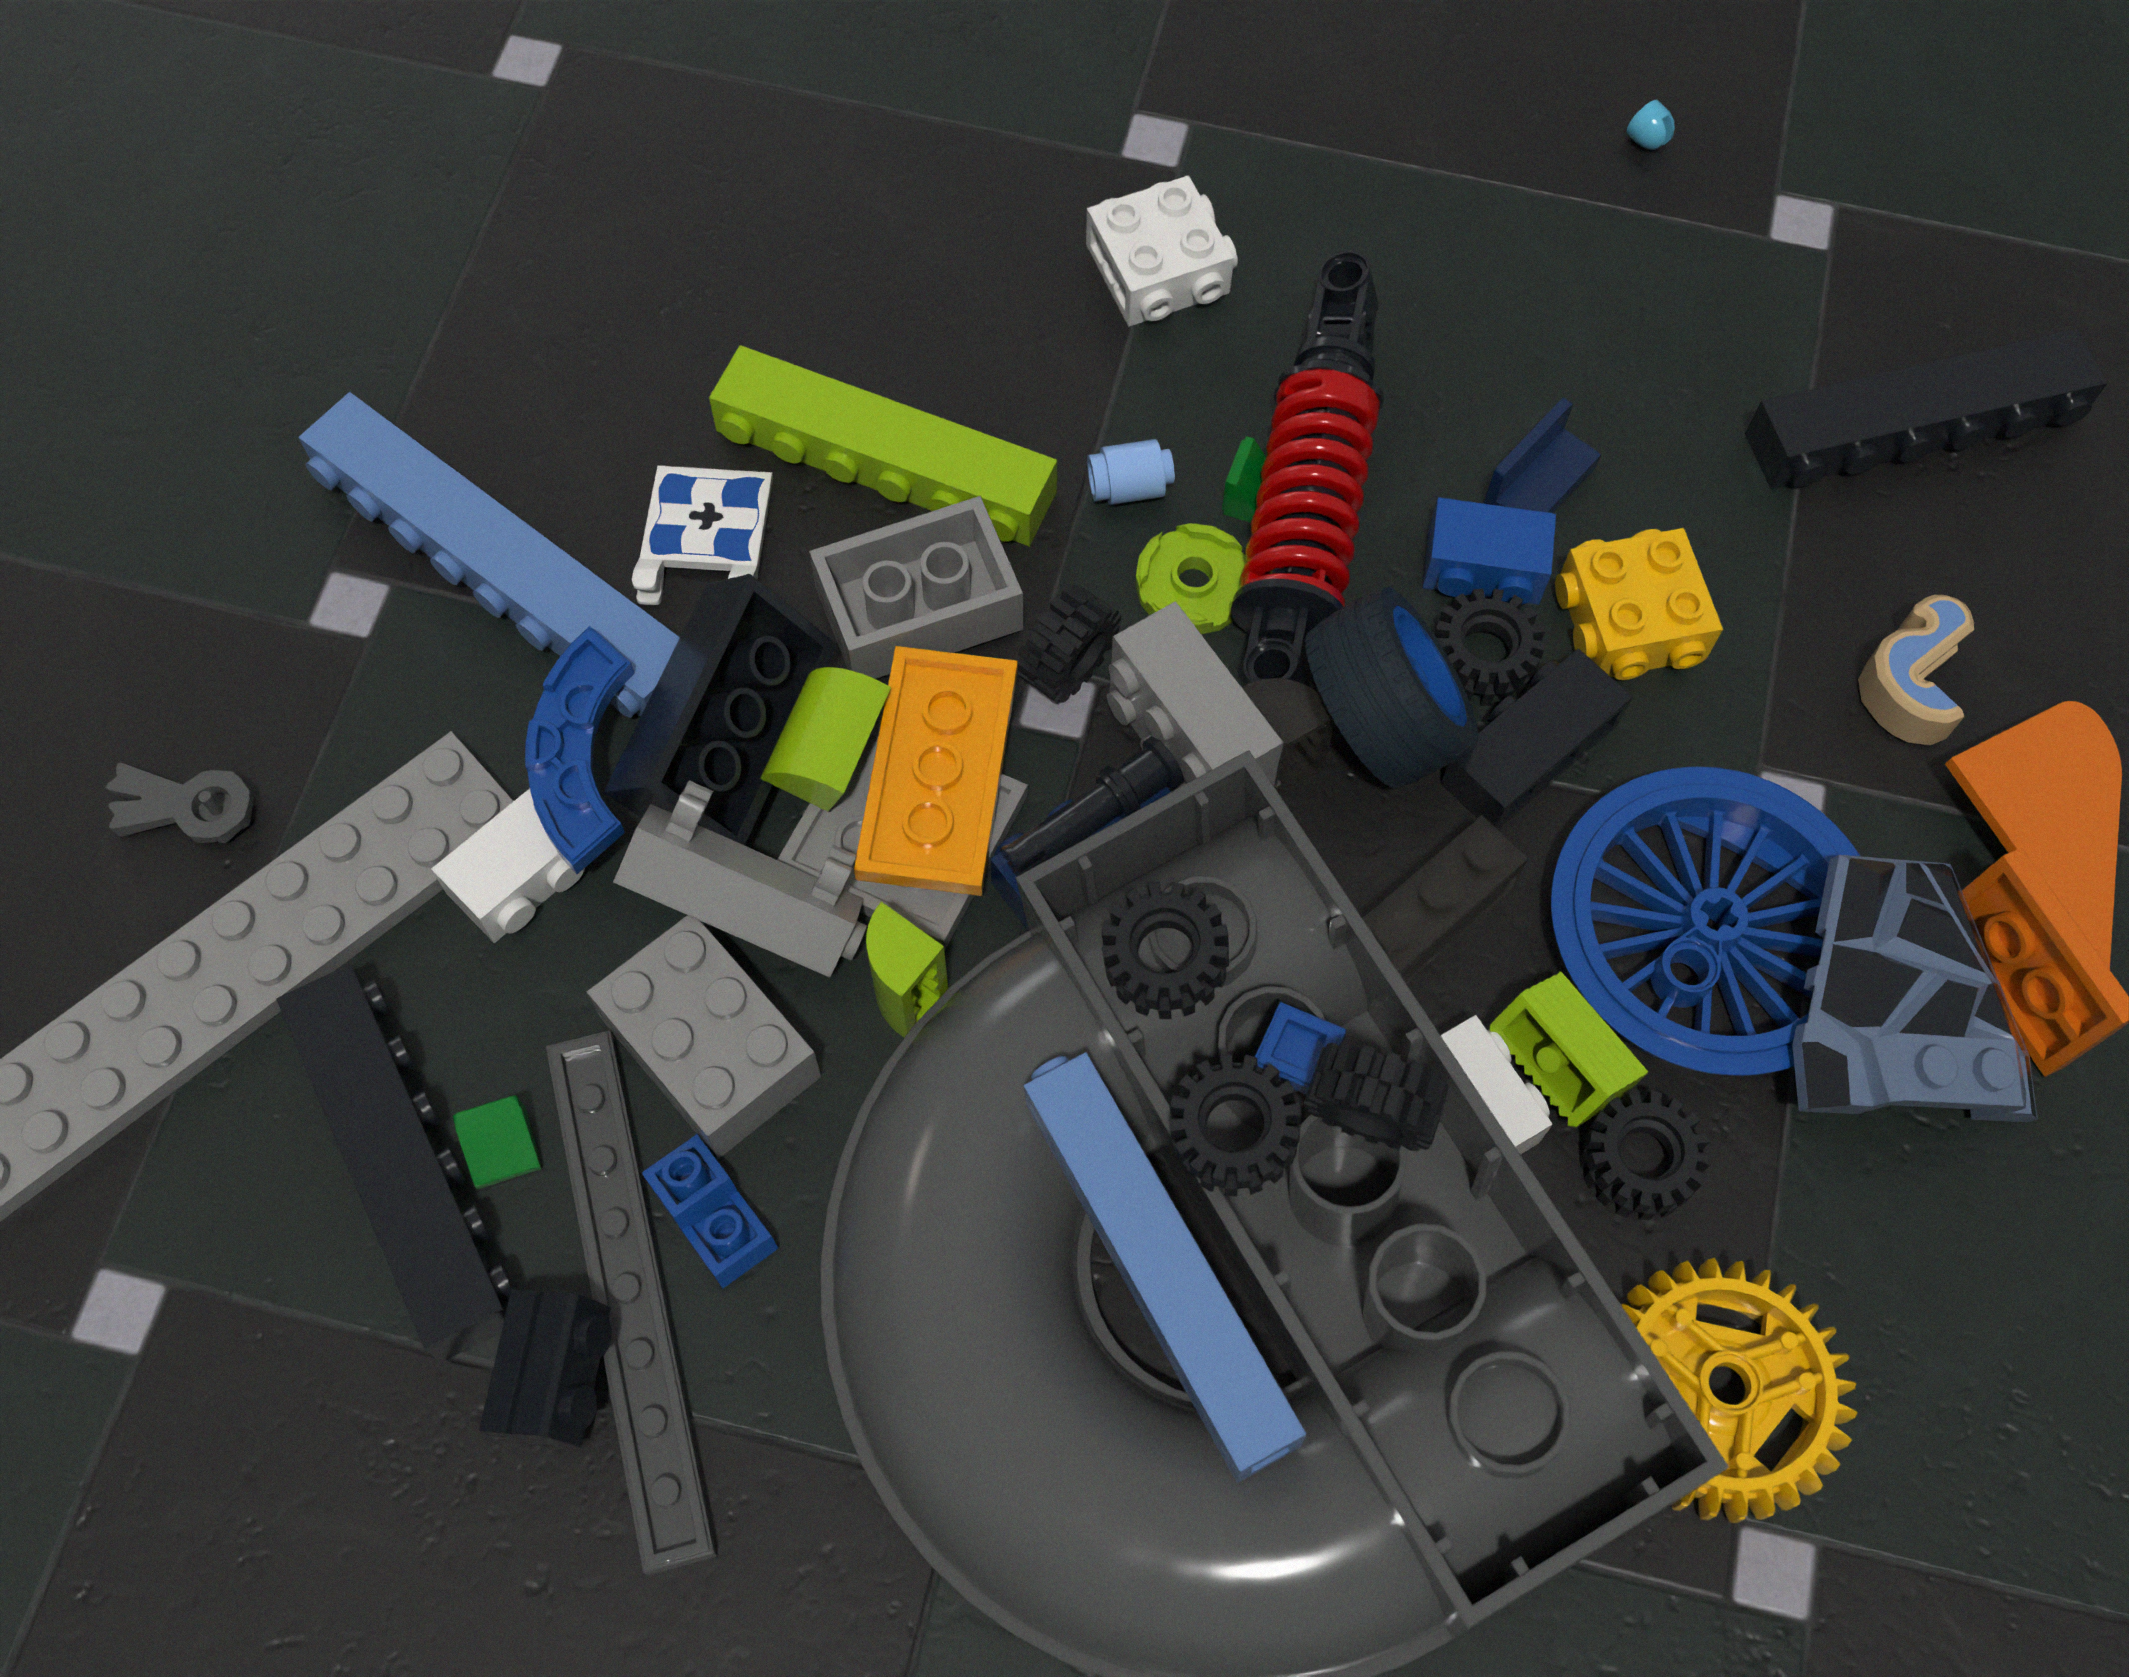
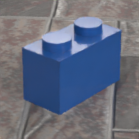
M1438 497L1428 529L1422 588L1438 590L1445 595L1457 597L1462 593L1465 596L1471 595L1474 589L1483 588L1484 596L1488 598L1491 597L1493 589L1504 590L1502 601L1510 603L1512 597L1516 595L1523 599L1522 604L1539 605L1552 573L1556 514Z

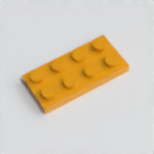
M895 646L888 683L891 689L884 704L854 865L855 880L982 896L1018 674V661Z

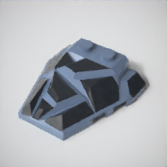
M1838 855L1831 858L1815 931L1824 939L1819 965L1808 969L1804 989L1813 992L1807 1023L1796 1026L1792 1045L1799 1111L1860 1114L1881 1107L1896 1105L1970 1109L1971 1120L2010 1122L2038 1120L2030 1055L1951 864Z

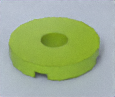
M1189 523L1176 526V531L1168 532L1163 536V532L1150 539L1139 555L1135 581L1140 604L1149 615L1176 601L1200 634L1220 631L1234 622L1231 606L1235 593L1241 588L1240 576L1246 563V556L1242 552V546L1232 535L1214 526ZM1196 569L1204 572L1210 581L1201 587H1190L1181 582L1178 576L1186 570Z

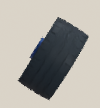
M1386 586L1363 595L1346 607L1326 617L1307 633L1305 640L1306 656L1308 657V664L1310 665L1313 679L1324 704L1354 753L1366 765L1367 769L1385 785L1396 789L1417 782L1452 763L1454 760L1459 759L1477 745L1479 732L1477 730L1476 718L1457 672L1424 619L1411 603L1395 589Z

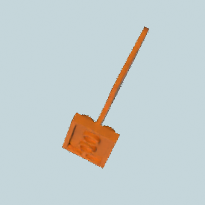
M2076 701L2061 702L1952 757L1945 763L2008 852V854L1999 858L1965 887L1962 893L2028 1053L2044 1077L2063 1069L2129 1024V996L2110 971L2122 765L2115 740L2102 718L2087 705Z

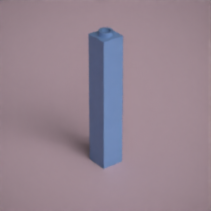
M1085 1052L1070 1061L1067 1056L1057 1057L1041 1065L1031 1075L1032 1081L1023 1085L1027 1108L1236 1482L1239 1483L1302 1447L1306 1436L1303 1427L1087 1053Z

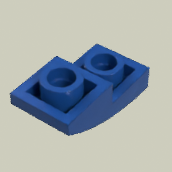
M697 1134L642 1172L645 1180L722 1289L779 1249L771 1234L737 1191L731 1178Z

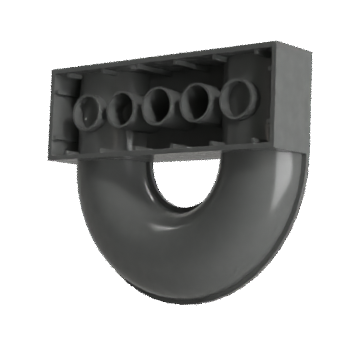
M1250 750L1017 876L1016 881L1029 931L989 955L952 985L911 1028L884 1065L861 1106L839 1160L827 1207L822 1246L821 1317L830 1375L843 1421L862 1466L899 1527L926 1561L968 1602L1020 1639L1067 1664L1102 1677H1373L1402 1667L1450 1642L1694 1492L1729 1468ZM1160 882L1161 892H1171L1172 882L1184 884L1185 894L1188 896H1192L1195 889L1201 891L1206 895V905L1210 907L1215 903L1222 913V924L1227 925L1229 935V966L1226 967L1227 978L1223 987H1215V998L1207 1006L1201 1000L1195 1003L1196 1013L1184 1017L1182 1009L1171 1010L1172 1019H1159V1011L1155 1009H1150L1148 1017L1137 1013L1134 1002L1130 1001L1125 1005L1117 997L1116 987L1110 986L1106 976L1101 946H1103L1102 931L1104 923L1109 925L1111 923L1109 912L1116 903L1124 908L1127 905L1126 894L1135 888L1141 897L1148 895L1149 883ZM1161 928L1152 931L1143 939L1138 955L1142 963L1150 970L1158 973H1173L1182 969L1190 961L1194 949L1191 941L1184 933L1172 928ZM1280 1002L1346 1029L1343 1041L1345 1043H1352L1358 1049H1362L1363 1045L1375 1047L1377 1053L1387 1055L1388 1052L1400 1055L1401 1061L1405 1063L1414 1061L1424 1066V1072L1436 1073L1441 1077L1440 1081L1446 1082L1449 1086V1093L1433 1144L1430 1146V1149L1424 1150L1419 1148V1151H1409L1401 1146L1400 1150L1389 1148L1384 1142L1380 1141L1377 1144L1365 1141L1363 1136L1357 1134L1350 1136L1341 1132L1342 1128L1339 1126L1330 1127L1321 1122L1322 1118L1314 1117L1308 1112L1309 1108H1305L1303 1104L1306 1094L1295 1090L1294 1099L1296 1103L1300 1104L1301 1129L1300 1143H1298L1297 1154L1292 1165H1286L1283 1177L1275 1184L1271 1180L1263 1183V1191L1250 1195L1249 1188L1238 1189V1196H1225V1188L1217 1186L1211 1192L1201 1187V1180L1194 1175L1190 1179L1183 1171L1180 1158L1176 1159L1172 1148L1169 1126L1171 1115L1170 1103L1173 1095L1178 1096L1180 1092L1179 1082L1187 1074L1193 1078L1197 1074L1196 1065L1205 1060H1208L1212 1067L1220 1064L1219 1055L1232 1054L1233 1063H1244L1245 1055L1255 1057ZM1085 1052L1087 1053L1146 1157L1157 1149L1161 1152L1297 1382L1281 1389L1306 1433L1302 1447L1239 1483L1234 1479L1188 1394L1158 1381L1133 1362L1117 1344L1100 1314L1094 1295L1091 1273L1092 1245L1096 1230L1026 1105L1023 1085L1032 1081L1031 1075L1037 1068L1054 1058L1067 1056L1070 1061ZM1231 1100L1221 1103L1213 1109L1208 1117L1206 1129L1210 1138L1218 1146L1227 1150L1238 1151L1249 1148L1258 1141L1263 1132L1264 1123L1260 1113L1252 1105L1244 1101Z

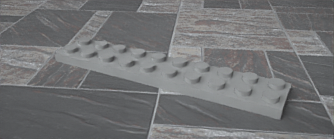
M452 731L0 1059V1222L281 1012L276 998L337 970L443 890L431 869L513 802L509 795Z

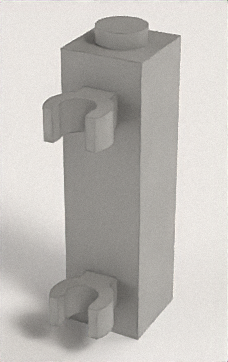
M688 781L673 813L652 804L649 806L634 832L613 881L614 883L827 977H831L840 956L850 961L853 959L867 925L857 921L864 899L843 890L852 870L851 867L856 858L855 854L832 845L819 876L816 878L699 826L698 824L713 791L692 781Z

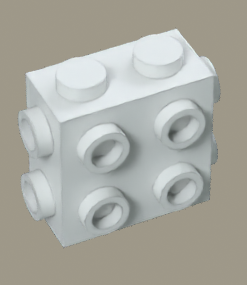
M1189 175L1170 182H1160L1148 189L1120 198L1107 199L1098 205L1087 208L1086 245L1129 327L1145 321L1160 320L1172 312L1196 304L1211 303L1221 296L1230 293L1232 270L1237 267L1238 263L1234 244L1229 236L1221 235L1215 224L1214 211L1209 198L1204 194L1199 195Z

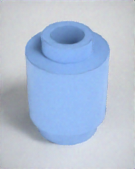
M1157 439L1101 447L1100 453L1087 456L1088 478L1094 501L1107 500L1109 505L1160 498L1165 496L1166 485L1174 484L1175 481L1174 464L1170 449L1161 450Z

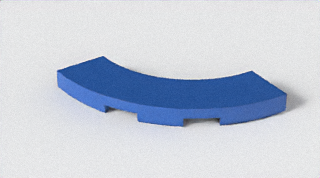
M591 626L569 645L546 677L542 685L544 688L543 694L537 704L533 719L529 721L525 745V767L528 772L530 793L535 811L549 840L561 858L576 874L581 872L625 833L622 824L610 812L598 792L593 769V750L598 726L606 708L619 689L635 674L632 664Z

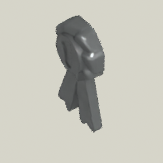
M118 763L116 766L117 777L106 785V788L112 795L133 799L130 801H113L108 804L109 809L114 814L109 823V828L116 836L120 837L177 823L181 830L196 843H227L241 829L248 827L251 821L254 796L241 778L232 771H203L182 785L127 764Z

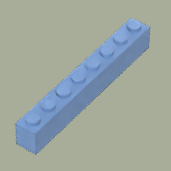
M351 392L347 393L298 437L310 459L305 464L306 468L322 486L328 490H332L337 486L347 494L348 501L364 518L372 522L378 517L389 526L388 529L392 536L406 550L411 553H415L418 549L423 551L431 558L430 561L433 567L442 577L453 585H457L462 581L474 590L473 595L483 608L497 618L505 614L515 621L520 634L538 650L543 651L546 647H549L561 656L569 645L591 626L632 664L635 673L619 689L610 703L628 718H631L635 713L641 717L677 645L679 636Z

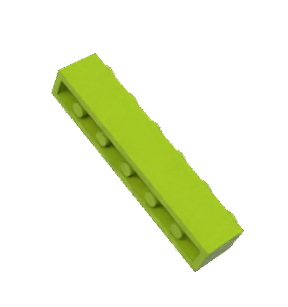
M741 345L738 347L709 397L716 431L722 433L732 442L738 444L750 443L772 451L786 462H802L821 469L840 482L850 483L853 481L877 490L889 500L895 502L907 501L935 511L981 496L1001 541L1013 540L1030 547L1057 493V459Z

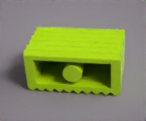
M1559 972L1556 976L1553 975L1549 979L1547 978L1536 986L1533 985L1531 988L1524 990L1490 1024V1032H1496L1502 1037L1510 1054L1515 1055L1516 1064L1524 1065V1074L1533 1076V1085L1541 1086L1542 1095L1550 1096V1105L1559 1106V1115L1568 1117V1126L1577 1127L1596 1116L1610 1101L1617 1096L1621 1099L1648 1074L1647 1069L1562 972Z

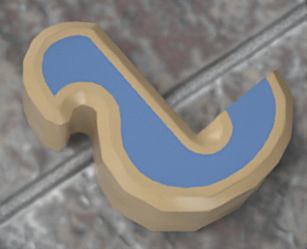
M1932 595L1917 603L1898 630L1881 641L1867 661L1858 679L1861 701L1877 723L1893 736L1908 743L1933 745L1945 740L1965 717L1963 710L1933 682L1924 680V678L1958 651V643L1974 630L1971 611L1962 601L1948 595Z

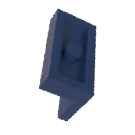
M1563 397L1494 470L1483 504L1554 513L1597 467L1601 454L1564 429L1573 403Z

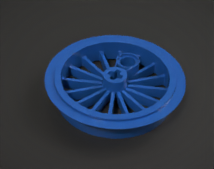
M1681 767L1653 772L1633 779L1602 797L1582 816L1569 834L1556 864L1551 891L1552 923L1558 949L1568 973L1586 1001L1615 1033L1643 1052L1671 1064L1710 1074L1747 1076L1785 1070L1794 1067L1792 1045L1796 1026L1807 1023L1809 1013L1802 1018H1798L1755 968L1812 999L1813 992L1804 989L1807 973L1764 949L1820 958L1824 939L1758 928L1819 915L1830 859L1838 855L1860 856V854L1844 833L1825 814L1802 797L1769 780L1740 771L1716 767ZM1654 825L1661 827L1681 884L1636 832ZM1681 829L1706 838L1703 888ZM1615 845H1621L1661 892L1603 861V857ZM1721 846L1743 857L1726 888L1718 887ZM1752 862L1774 874L1773 877L1742 899L1735 894ZM1593 878L1653 911L1592 902ZM1784 883H1788L1811 899L1809 901L1748 913L1750 907ZM1709 919L1718 924L1715 930L1706 925ZM1593 921L1660 932L1599 944L1594 931ZM1667 947L1660 957L1623 983L1607 962V959ZM1683 963L1691 967L1698 976L1697 985H1687L1677 980L1671 971L1670 964ZM1735 976L1780 1026V1029L1756 1034ZM1650 978L1655 993L1663 1000L1657 1012L1646 1006L1631 993ZM1716 982H1718L1737 1036L1710 1034L1712 987ZM1696 1005L1694 1029L1687 1028L1665 1018L1672 1006L1687 1008Z

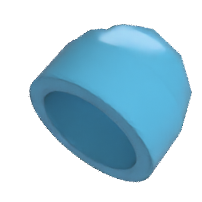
M1653 100L1640 109L1632 118L1626 129V134L1634 142L1647 150L1657 149L1672 139L1675 121L1665 106L1658 100Z

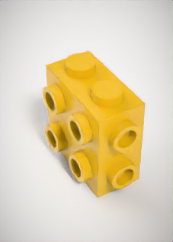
M1684 528L1664 532L1658 529H1648L1635 534L1631 538L1610 542L1600 539L1584 542L1576 548L1570 549L1561 573L1555 579L1558 603L1562 609L1569 610L1574 624L1573 642L1575 651L1579 648L1610 677L1615 676L1618 680L1633 679L1643 675L1648 670L1666 666H1673L1675 669H1686L1696 666L1707 659L1723 631Z

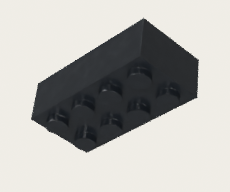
M751 574L706 584L604 793L642 819L651 804L673 813L688 781H692L713 791L698 825L745 846L772 788V784L760 779L809 673L815 669L827 667L838 644Z

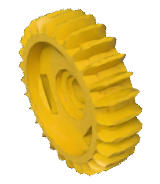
M1716 1258L1707 1259L1698 1269V1275L1689 1261L1682 1262L1673 1269L1672 1278L1664 1270L1654 1273L1647 1282L1649 1289L1640 1284L1636 1285L1627 1294L1626 1298L1632 1307L1624 1303L1621 1306L1729 1466L1728 1469L1672 1504V1509L1680 1511L1690 1505L1693 1499L1697 1497L1699 1518L1701 1520H1710L1719 1514L1721 1504H1723L1729 1523H1738L1745 1520L1748 1516V1506L1756 1520H1763L1774 1515L1776 1512L1775 1503L1782 1511H1787L1800 1505L1801 1498L1798 1491L1803 1495H1811L1818 1492L1822 1488L1823 1483L1817 1473L1828 1475L1835 1472L1840 1466L1839 1461L1829 1450H1841L1849 1446L1852 1439L1834 1426V1424L1847 1423L1854 1419L1858 1412L1855 1409L1838 1403V1397L1854 1390L1857 1383L1850 1380L1836 1379L1834 1369L1848 1361L1849 1354L1828 1353L1825 1343L1836 1334V1328L1828 1327L1815 1330L1809 1321L1812 1320L1819 1309L1818 1304L1813 1303L1800 1310L1795 1308L1791 1304L1797 1289L1794 1284L1788 1285L1777 1294L1769 1290L1770 1270H1763L1751 1282L1746 1281L1743 1261H1738L1726 1270L1723 1278ZM1697 1305H1713L1744 1314L1761 1325V1335L1697 1321ZM1720 1366L1728 1367L1741 1376L1745 1385V1395L1740 1404H1725L1713 1395L1709 1386V1376L1713 1368ZM1790 1408H1792L1803 1418L1802 1428L1799 1437L1771 1472L1754 1455Z

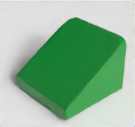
M1246 436L1245 440H1241L1226 479L1222 505L1223 515L1251 523L1256 511V495L1261 485V470L1266 459L1265 454L1254 438Z
M509 1096L453 1115L455 1129L477 1190L542 1169L528 1112L518 1096Z

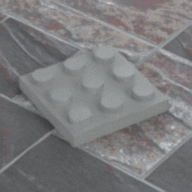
M876 720L844 794L828 812L811 803L808 805L778 857V861L818 878L832 845L857 855L881 726L880 720ZM1001 774L986 873L991 866L990 858L994 857V852L1006 838L1028 796L1027 784L1004 774ZM854 860L851 867L852 870L843 890L864 899L860 913L871 917L876 907L882 901L943 945L944 951L946 950L975 895L855 880Z

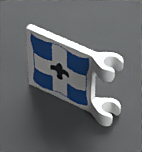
M657 465L640 558L635 565L632 575L633 586L638 590L636 596L638 604L659 605L661 603L664 567L730 571L728 579L751 574L758 580L773 485L772 473Z

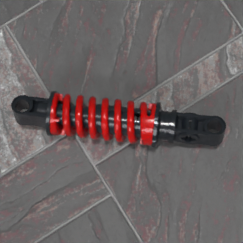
M1356 251L1335 253L1321 265L1314 305L1309 313L1307 322V341L1299 347L1294 366L1289 367L1279 376V386L1275 388L1274 400L1277 406L1271 419L1272 432L1266 444L1267 457L1262 466L1261 485L1256 495V511L1251 520V537L1245 551L1246 563L1240 576L1241 588L1235 593L1231 606V614L1234 621L1241 629L1250 634L1243 661L1245 675L1259 708L1267 715L1273 717L1290 716L1298 712L1306 704L1309 698L1312 678L1305 649L1306 635L1326 617L1345 607V599L1342 593L1350 583V571L1347 566L1355 555V545L1352 539L1358 533L1360 526L1357 513L1364 503L1362 486L1367 481L1369 474L1366 461L1373 451L1371 435L1377 427L1379 411L1383 408L1384 404L1383 391L1381 387L1373 382L1376 366L1372 356L1374 325L1379 302L1369 261L1363 254ZM1328 548H1332L1333 551L1328 552ZM1284 675L1282 678L1278 680L1269 681L1275 676Z

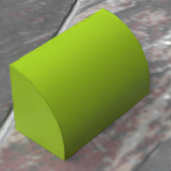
M823 667L810 672L760 779L828 812L844 794L891 687L862 673L843 668Z
M881 901L869 921L866 936L867 953L879 1010L892 1029L905 1038L916 1022L948 990L944 946Z

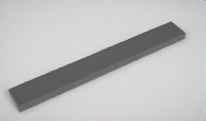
M609 1030L548 1045L546 1050L592 1299L611 1307L609 1322L612 1329V1338L603 1358L643 1573L648 1576L717 1557L615 1040Z

